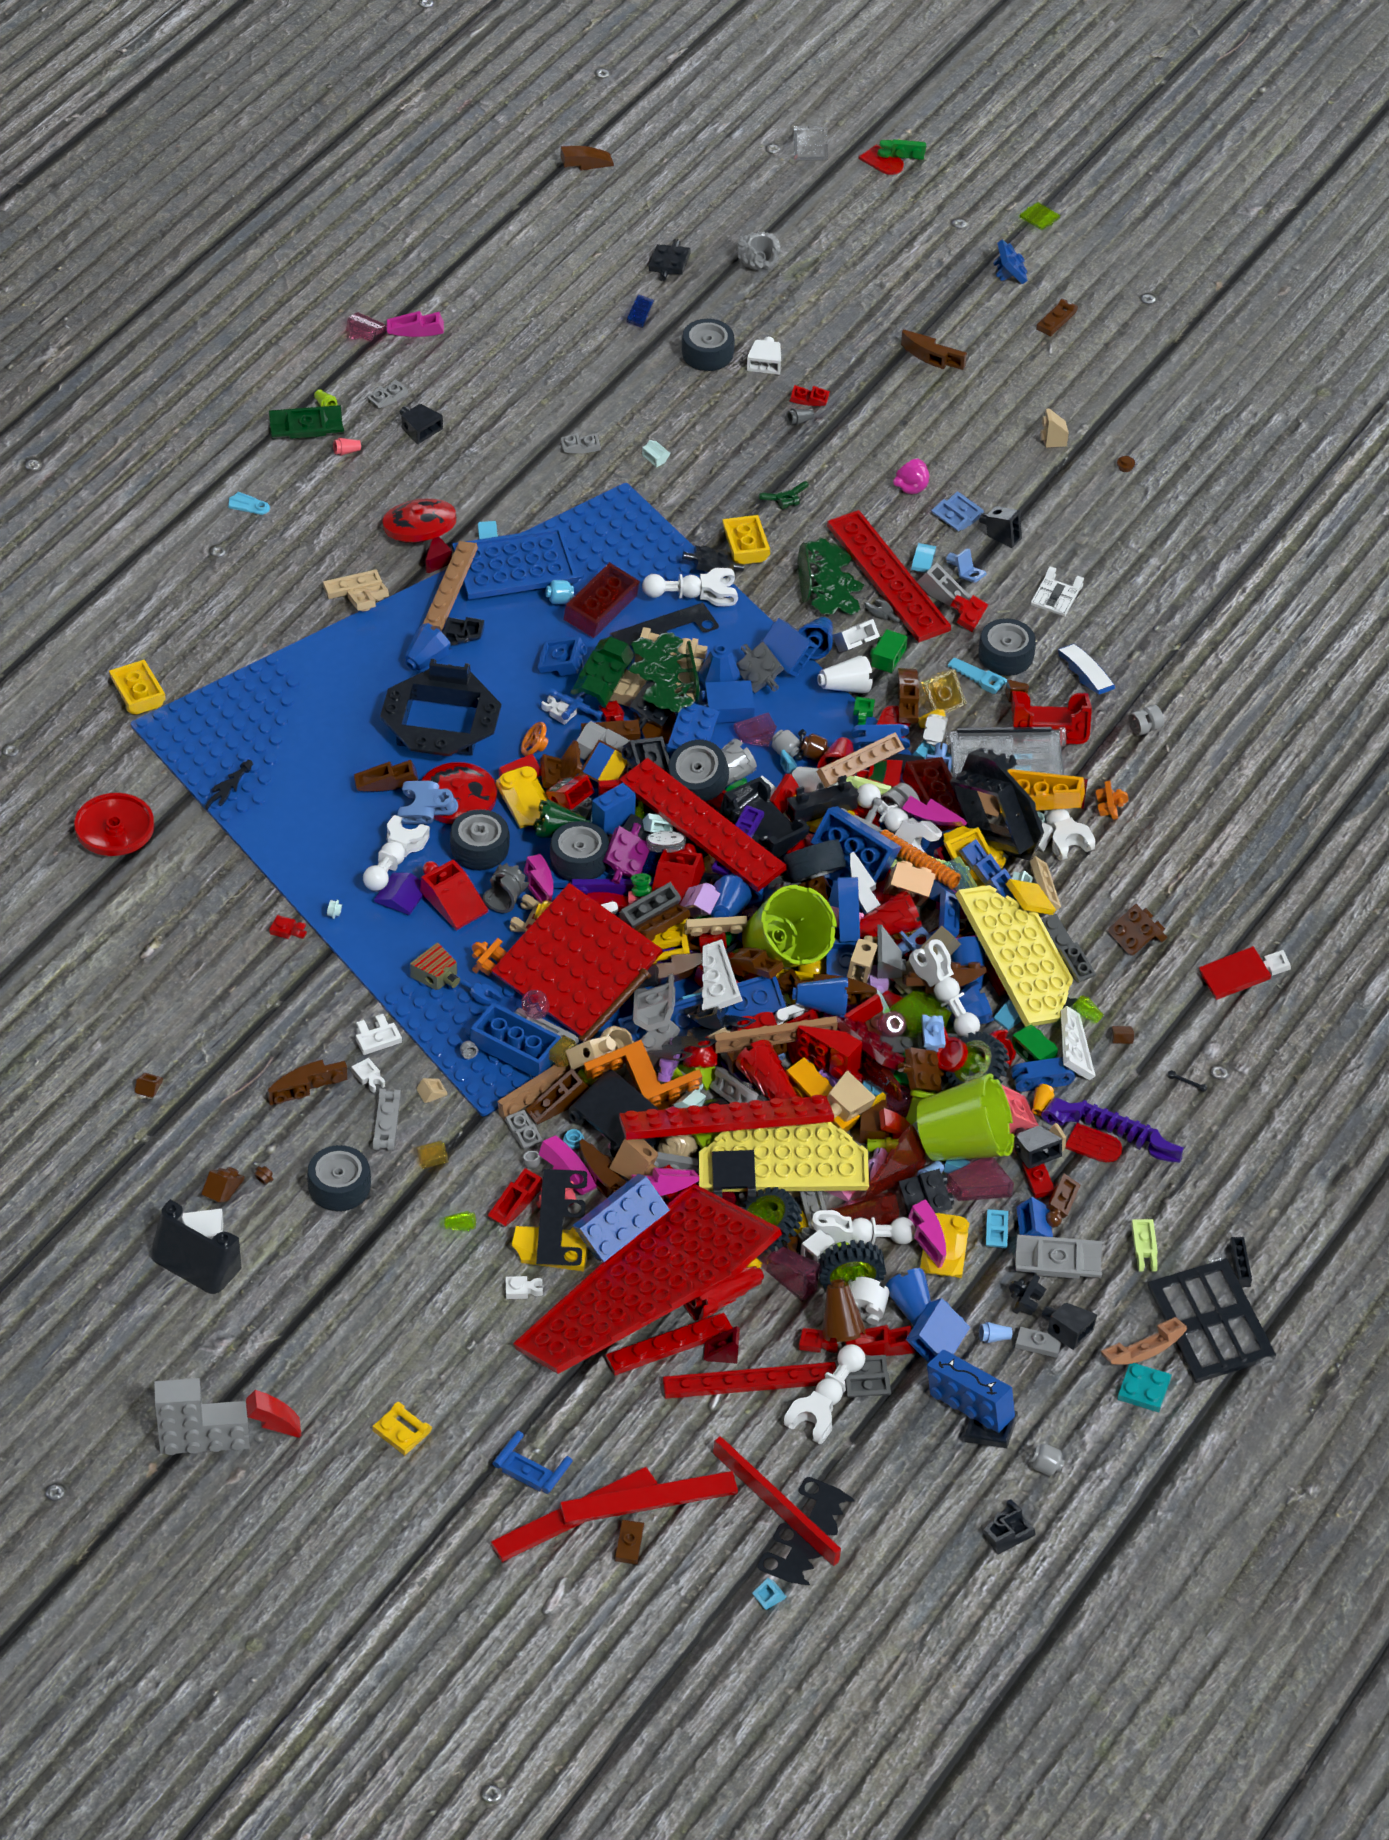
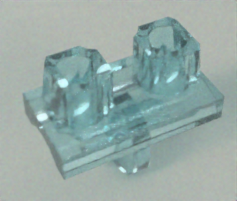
M960 856L943 863L946 867L961 875L959 884L954 888L956 892L961 889L977 887L970 874V867L965 866Z

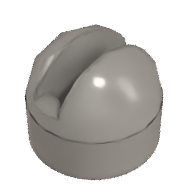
M465 1041L462 1043L460 1051L465 1059H471L477 1055L478 1048L473 1042Z
M528 1151L523 1155L524 1164L527 1168L535 1169L539 1166V1152Z

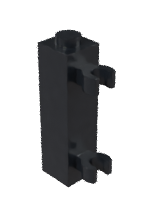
M846 775L838 777V785L813 792L804 793V787L796 788V796L787 798L785 814L792 823L796 819L808 822L824 817L828 808L838 806L847 811L856 809L858 807V789L852 785L851 781H846Z

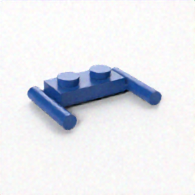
M516 1431L494 1460L493 1465L496 1468H501L503 1473L540 1492L542 1489L544 1493L549 1494L573 1460L569 1456H565L557 1469L552 1472L538 1463L513 1452L524 1437L522 1432Z

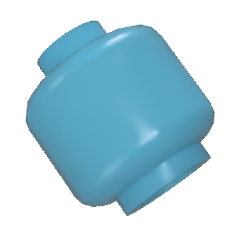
M553 580L550 586L546 587V597H549L552 604L567 605L573 600L574 587L568 581Z

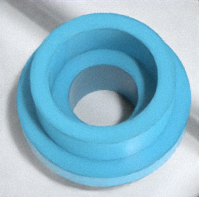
M571 1129L564 1135L563 1141L571 1149H578L579 1141L582 1138L584 1139V1136L579 1130Z

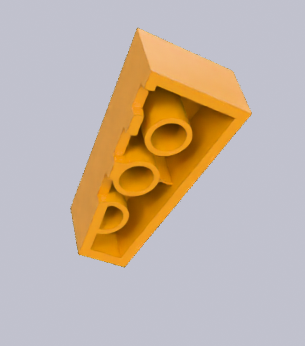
M1014 769L1008 770L1009 774L1035 802L1036 811L1081 808L1085 795L1084 777Z
M805 1057L786 1070L790 1078L789 1081L799 1097H812L813 1095L828 1097L833 1089L828 1079L823 1077ZM860 1115L847 1122L837 1116L834 1118V1122L831 1123L838 1129L841 1128L848 1132L856 1125Z

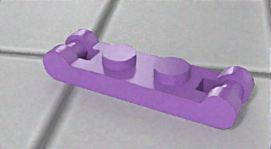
M681 1054L674 1055L673 1058L679 1059ZM661 1058L659 1062L661 1072L658 1073V1080L669 1082L679 1061Z

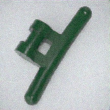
M803 481L791 490L776 494L759 493L758 497L760 500L776 501L782 510L787 509L791 505L798 506L800 501L797 494L806 489L809 483Z

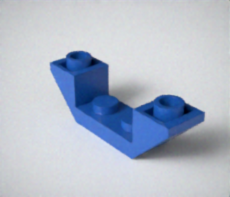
M934 880L930 899L940 903L939 928L943 926L956 938L959 934L960 903L953 890ZM935 930V931H933V932H931V933H929V934L932 936L937 930Z

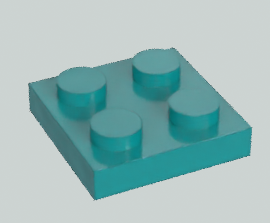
M1137 1363L1129 1364L1117 1400L1159 1413L1172 1374Z

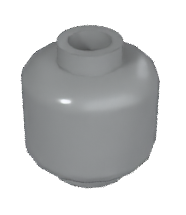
M781 729L771 739L772 748L780 756L782 750H785L791 757H794L800 750L798 748L800 740L790 730L783 731Z
M1048 1444L1036 1446L1030 1457L1033 1469L1048 1476H1052L1056 1471L1060 1472L1064 1464V1460L1061 1459V1450Z

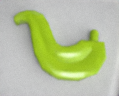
M917 1090L910 1091L911 1096L923 1099L938 1094Z

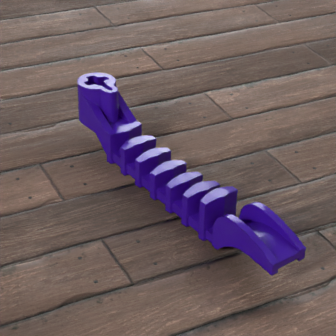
M1052 1098L1042 1112L1043 1120L1050 1125L1057 1123L1063 1126L1065 1122L1078 1123L1083 1116L1086 1117L1085 1122L1088 1126H1090L1092 1121H1096V1127L1099 1130L1103 1125H1106L1107 1132L1110 1134L1114 1129H1117V1134L1120 1138H1122L1124 1133H1127V1141L1129 1143H1132L1134 1138L1138 1137L1136 1148L1139 1150L1146 1141L1150 1142L1148 1152L1154 1158L1180 1163L1182 1160L1184 1147L1166 1141L1160 1135L1158 1129H1153L1148 1124L1147 1126L1141 1124L1138 1120H1130L1128 1116H1120L1117 1112L1112 1113L1107 1108H1099L1096 1104L1091 1105L1086 1100L1078 1103H1069L1060 1098Z

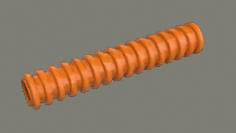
M885 829L880 833L901 846L897 857L912 863V866L915 868L925 867L932 870L931 873L936 874L935 880L948 886L949 889H953L959 884L961 875L958 872L946 867L945 864H941L940 861L922 852L917 847H913L912 844H908L907 841L894 835L889 830Z

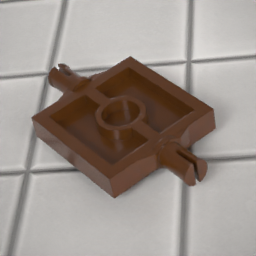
M912 1047L905 1049L906 1063L898 1064L897 1068H900L898 1069L899 1072L907 1073L910 1090L935 1093L942 1091L941 1077H946V1071L939 1069L936 1051Z

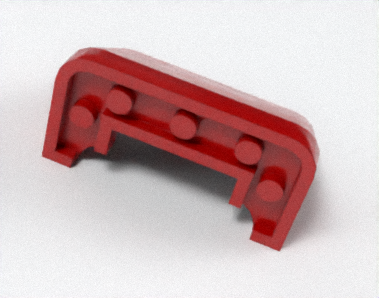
M1012 691L1013 727H1051V733H1059L1061 744H1084L1088 741L1092 714L1088 693H1075L1071 695L1068 707L1030 706V696L1026 692ZM1019 741L1025 743H1050V741Z

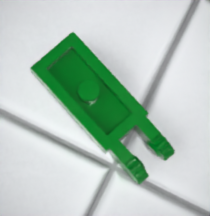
M881 140L879 144L881 149H878L877 154L885 158L891 156L924 160L927 146L925 142Z

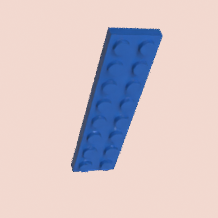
M759 976L737 983L743 1001L727 1006L724 1009L725 1015L754 1017L762 1012H772L775 1015L778 1010L785 1008L786 1005L776 976L771 979ZM702 994L675 1002L674 1012L670 1020L680 1029L677 1036H687L689 1029L701 1026L685 1015L683 1008L697 1004L702 1005ZM633 1015L618 1019L620 1028H625L629 1031L634 1042L639 1041L648 1032L634 1024ZM731 1025L726 1026L727 1029L732 1028Z

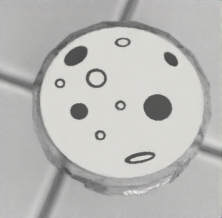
M674 831L654 832L646 837V846L655 852H662L661 849H667V852H676L683 849L686 844L685 836Z

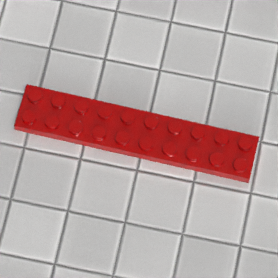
M860 510L827 521L829 530L851 555V558L884 600L892 607L895 614L918 643L951 631V624Z
M648 757L619 779V784L624 783L640 801L732 873L743 879L755 891L759 892L786 870V864Z
M813 1095L812 1097L804 1098L795 1096L791 1099L773 1098L769 1101L752 1100L746 1103L731 1102L723 1105L714 1103L709 1106L700 1107L691 1105L688 1108L670 1107L665 1110L649 1109L642 1112L627 1111L626 1113H620V1123L626 1140L834 1122L833 1110L827 1097L823 1095Z

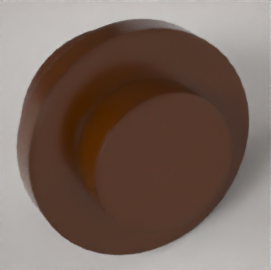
M1122 456L1117 460V466L1122 472H1130L1135 467V460L1129 456Z
M257 1166L254 1173L256 1179L264 1185H267L269 1182L271 1183L274 1180L272 1171L266 1166Z

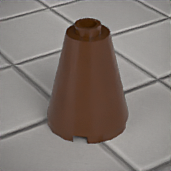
M843 1279L833 1280L827 1286L822 1331L823 1339L830 1341V1338H836L837 1342L860 1338V1333L865 1335L866 1332L849 1283L844 1282Z

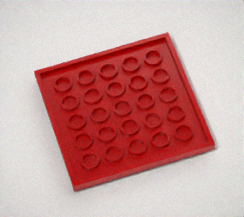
M569 883L491 971L493 975L574 1034L583 1036L640 974L639 971L642 968L648 970L663 953V950Z

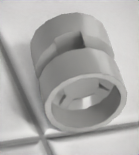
M1155 704L1145 707L1143 710L1131 712L1128 716L1129 726L1136 736L1164 726L1163 714Z

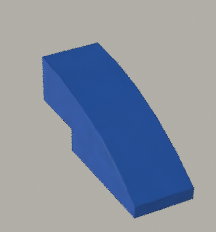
M838 877L840 942L858 941L860 939L858 877Z

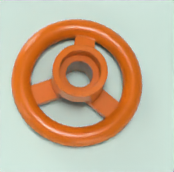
M537 722L528 730L521 744L523 756L534 754L537 750L542 752L546 748L548 738L545 737L547 730L545 723Z

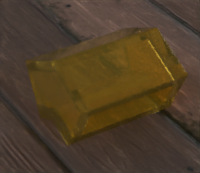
M563 1035L549 1051V1060L555 1062L557 1067H566L569 1064V1060L565 1050L577 1046L576 1042Z
M442 1141L416 1147L422 1169L448 1163L447 1152Z

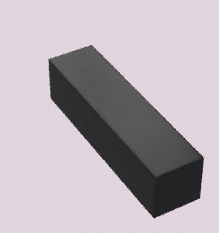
M1231 1237L1229 1246L1235 1275L1242 1288L1251 1287L1252 1275L1244 1237Z

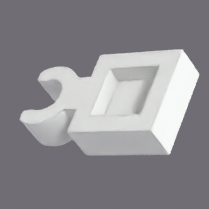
M548 696V703L541 702V708L544 711H550V716L564 725L577 714L576 709L567 720H564L561 715L564 711H567L569 704L563 701L557 703L552 696Z
M1284 950L1264 956V964L1272 976L1291 970V965Z
M369 1058L351 1067V1072L362 1085L369 1083L371 1092H376L375 1084L381 1085L382 1088L385 1087V1080L380 1076V1070Z
M527 1276L506 1277V1299H528V1294L542 1296L543 1288H536L537 1286H542V1279L535 1278L532 1281H527Z

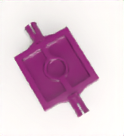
M633 823L631 832L621 826L616 827L607 853L604 856L603 862L615 870L612 882L615 884H620L622 875L631 878L633 875L641 873L651 845L638 837L641 825L638 823Z

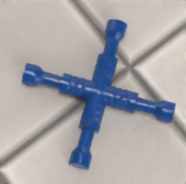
M553 688L549 692L550 696L562 699L561 701L569 704L567 711H564L561 715L564 720H567L576 709H580L585 713L589 712L598 719H601L603 712L596 711L590 708L591 706L582 703L585 700V696L589 694L582 692V694H579L574 699L566 694L558 693Z

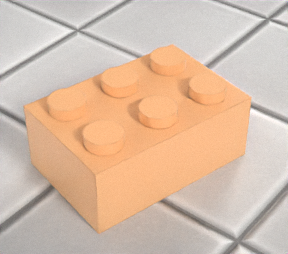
M907 861L897 862L889 872L883 894L897 895L907 890V895L910 894L914 904L921 906L930 895L936 874L931 873L932 870L925 867H920V869L912 867L913 864Z

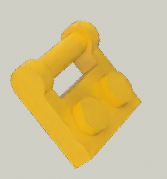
M685 923L674 925L666 932L655 936L652 942L662 949L680 945L683 948L663 952L653 964H656L657 961L671 959V955L690 954L688 938L684 929Z
M396 1402L392 1409L372 1426L373 1432L404 1456L432 1430V1426L420 1421L407 1411L400 1402ZM401 1416L418 1431L416 1433L412 1432L396 1418Z

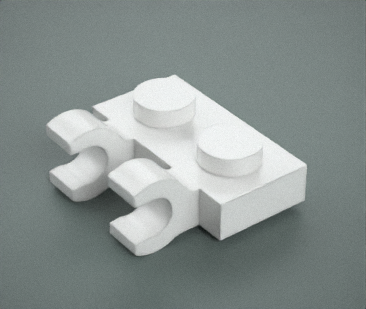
M384 1014L375 1016L377 1028L370 1031L364 1020L356 1022L358 1026L356 1029L358 1033L356 1041L363 1055L402 1043V1037L395 1024H388Z

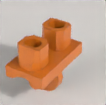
M1111 781L1105 782V788L1096 790L1098 802L1107 801L1098 804L1100 816L1111 814L1113 820L1118 819L1117 805L1123 807L1129 800L1128 794L1121 789H1117L1114 792Z
M497 938L488 949L487 942H475L472 945L474 952L472 956L475 959L477 957L480 958L477 960V964L473 967L472 971L477 974L481 970L489 976L492 973L491 970L496 966L489 959L492 957L499 962L507 953L500 946L503 941Z

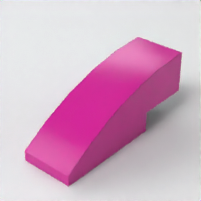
M421 311L387 319L388 334L408 337L433 336L444 333V321L440 312L422 316Z
M910 795L902 808L906 813L917 819L931 821L937 825L965 826L967 824L963 818L932 799L925 805Z
M541 854L527 857L524 873L528 877V889L540 904L545 900L551 902L553 878L547 862Z
M555 1135L542 1142L538 1155L554 1166L553 1169L582 1170L587 1172V1186L585 1188H574L576 1191L584 1195L596 1189V1184L590 1172L577 1154L564 1141ZM573 1174L570 1177V1181H573L575 1185L581 1184L584 1180L580 1174Z
M653 1168L652 1176L644 1175L647 1176L660 1196L677 1192L699 1181V1176L694 1170Z
M925 1199L912 1206L908 1219L916 1227L914 1238L936 1266L940 1268L946 1257L945 1238L935 1212Z

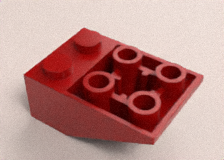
M799 1025L797 1028L796 1053L801 1058L805 1057L818 1068L832 1074L834 1078L841 1079L845 1072L849 1071L854 1075L860 1068L863 1042L847 1032Z

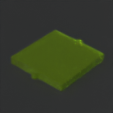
M1039 202L1031 207H1027V210L1020 214V218L1040 230H1044L1050 225L1052 226L1061 216Z

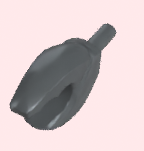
M876 599L875 604L877 607L868 602L865 603L866 609L873 616L885 620L891 618L897 623L900 622V618L893 615V609L886 601Z

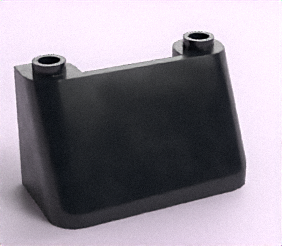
M761 777L724 793L719 813L734 825L746 805L764 811V817L752 839L778 859L803 840L809 833L810 827L805 821L796 819L791 823L769 800L771 787Z
M610 1069L603 1073L570 1106L568 1117L572 1122L579 1125L587 1120L611 1141L610 1153L615 1158L625 1139L620 1123V1113L659 1109L619 1074ZM661 1137L643 1139L653 1147L658 1144Z
M170 1199L161 1210L151 1248L152 1260L207 1293L216 1294L221 1292L242 1269L239 1237L229 1232H219L212 1239L204 1236L179 1221L183 1216V1208L180 1204Z

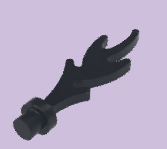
M248 759L246 762H242L240 764L241 769L229 774L228 780L222 781L212 788V792L217 793L206 803V810L219 798H221L219 805L222 806L229 797L231 788H234V792L237 791L241 777L244 773H249L254 765L251 760Z

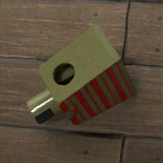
M435 943L410 963V976L435 990H439L445 984L455 988L460 982V978L456 976V960L439 943Z

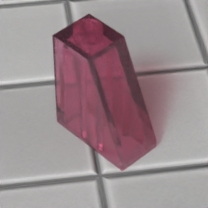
M981 1158L949 1173L947 1189L958 1201L1009 1198L1013 1194L1014 1182L994 1158Z
M784 1247L776 1252H772L768 1256L766 1271L800 1301L803 1302L818 1289L820 1264Z

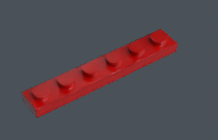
M721 1313L606 1354V1361L615 1376L705 1344L706 1341L733 1327L725 1313Z

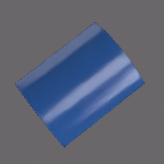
M1030 1197L1016 1207L1020 1235L1053 1237L1052 1227L1046 1221V1215L1050 1212L1046 1208L1047 1205Z

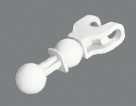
M714 568L707 574H700V578L695 575H688L683 578L682 574H679L678 581H665L658 574H650L645 577L642 583L643 592L651 598L660 597L665 591H678L679 598H682V595L687 598H694L700 595V599L708 600L716 606H733L738 601L737 591L734 588L728 587L735 580L734 571L729 568Z
M863 784L857 790L859 793L857 802L863 808L870 809L874 806L876 797L881 799L880 790L873 784ZM883 801L876 810L882 815L879 819L880 823L884 822L889 831L895 832V835L907 841L908 844H912L913 847H917L922 852H925L921 847L922 837L928 841H937L942 836L941 830L931 821L918 822L914 818L909 819L907 813L898 808L897 804L888 806Z
M1065 809L1044 810L1047 824L1055 831L1053 834L1052 851L1058 860L1061 861L1068 858V848L1071 845L1080 846L1085 852L1095 849V838L1088 826L1075 822L1072 817L1070 818L1069 812Z
M394 815L387 823L388 843L383 845L379 851L378 865L367 868L363 874L365 886L373 891L382 890L388 883V870L396 871L397 866L403 862L404 857L411 852H417L424 848L429 839V826L420 824L415 829H405L402 826L403 818Z
M934 939L929 941L924 949L914 950L909 956L910 963L915 973L920 978L926 980L930 987L935 985L934 992L936 997L940 1001L945 1002L941 1006L949 1004L956 1017L954 1021L955 1032L960 1037L966 1036L968 1038V1033L972 1032L975 1034V1031H979V1019L973 1013L966 1012L959 1000V997L963 996L964 992L959 994L960 987L958 982L950 977L954 974L950 966L951 957L943 942ZM933 946L936 947L938 950L937 955L933 951ZM917 955L922 958L923 963L918 961Z
M834 1210L817 1211L812 1217L814 1229L816 1231L821 1230L825 1234L830 1235L835 1244L844 1241L850 1244V1240H855V1243L858 1244L859 1240H863L864 1244L870 1241L874 1245L876 1237H891L898 1244H908L914 1239L916 1232L913 1222L905 1217L895 1219L891 1225H876L874 1217H871V1221L865 1218H857L852 1221L851 1217H844ZM822 1219L827 1223H821L819 1220Z
M850 1344L844 1346L838 1353L837 1360L839 1366L833 1374L827 1372L825 1379H822L817 1384L815 1391L810 1396L799 1398L792 1403L784 1417V1426L795 1429L799 1423L811 1421L815 1424L813 1441L822 1444L832 1431L831 1412L833 1411V1405L841 1400L846 1390L844 1380L850 1372L859 1371L865 1363V1354L857 1345Z

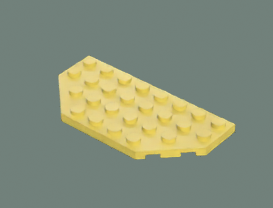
M990 885L958 890L955 895L1025 1027L1057 1022L1061 1018V1010L1066 1003L1069 994L1068 990L1072 985L1073 978L1039 914L1023 910L1018 901L1009 896H1001L996 893L997 889Z
M831 1122L723 1131L714 1138V1142L707 1148L704 1147L699 1151V1186L710 1192H713L712 1151L754 1150L756 1191L761 1189L766 1191L767 1187H770L772 1190L774 1187H778L779 1189H785V1191L869 1190L868 1150L862 1145L859 1146L848 1133L841 1128L838 1129ZM747 1188L722 1189V1192H747Z

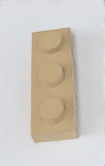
M376 569L323 581V588L328 599L348 595L347 591L381 584L382 580Z
M1034 856L1030 860V864L1032 867L1031 872L1036 879L1035 884L1041 887L1057 911L1061 908L1048 865L1037 856Z
M747 916L687 919L684 926L685 934L700 936L703 933H711L712 935H718L723 932L741 933L746 929Z

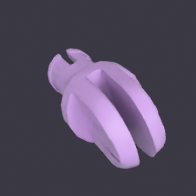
M876 1148L872 1159L868 1160L869 1186L871 1184L872 1186H877L885 1172L884 1161L887 1157V1151L883 1148H880V1151L879 1148Z

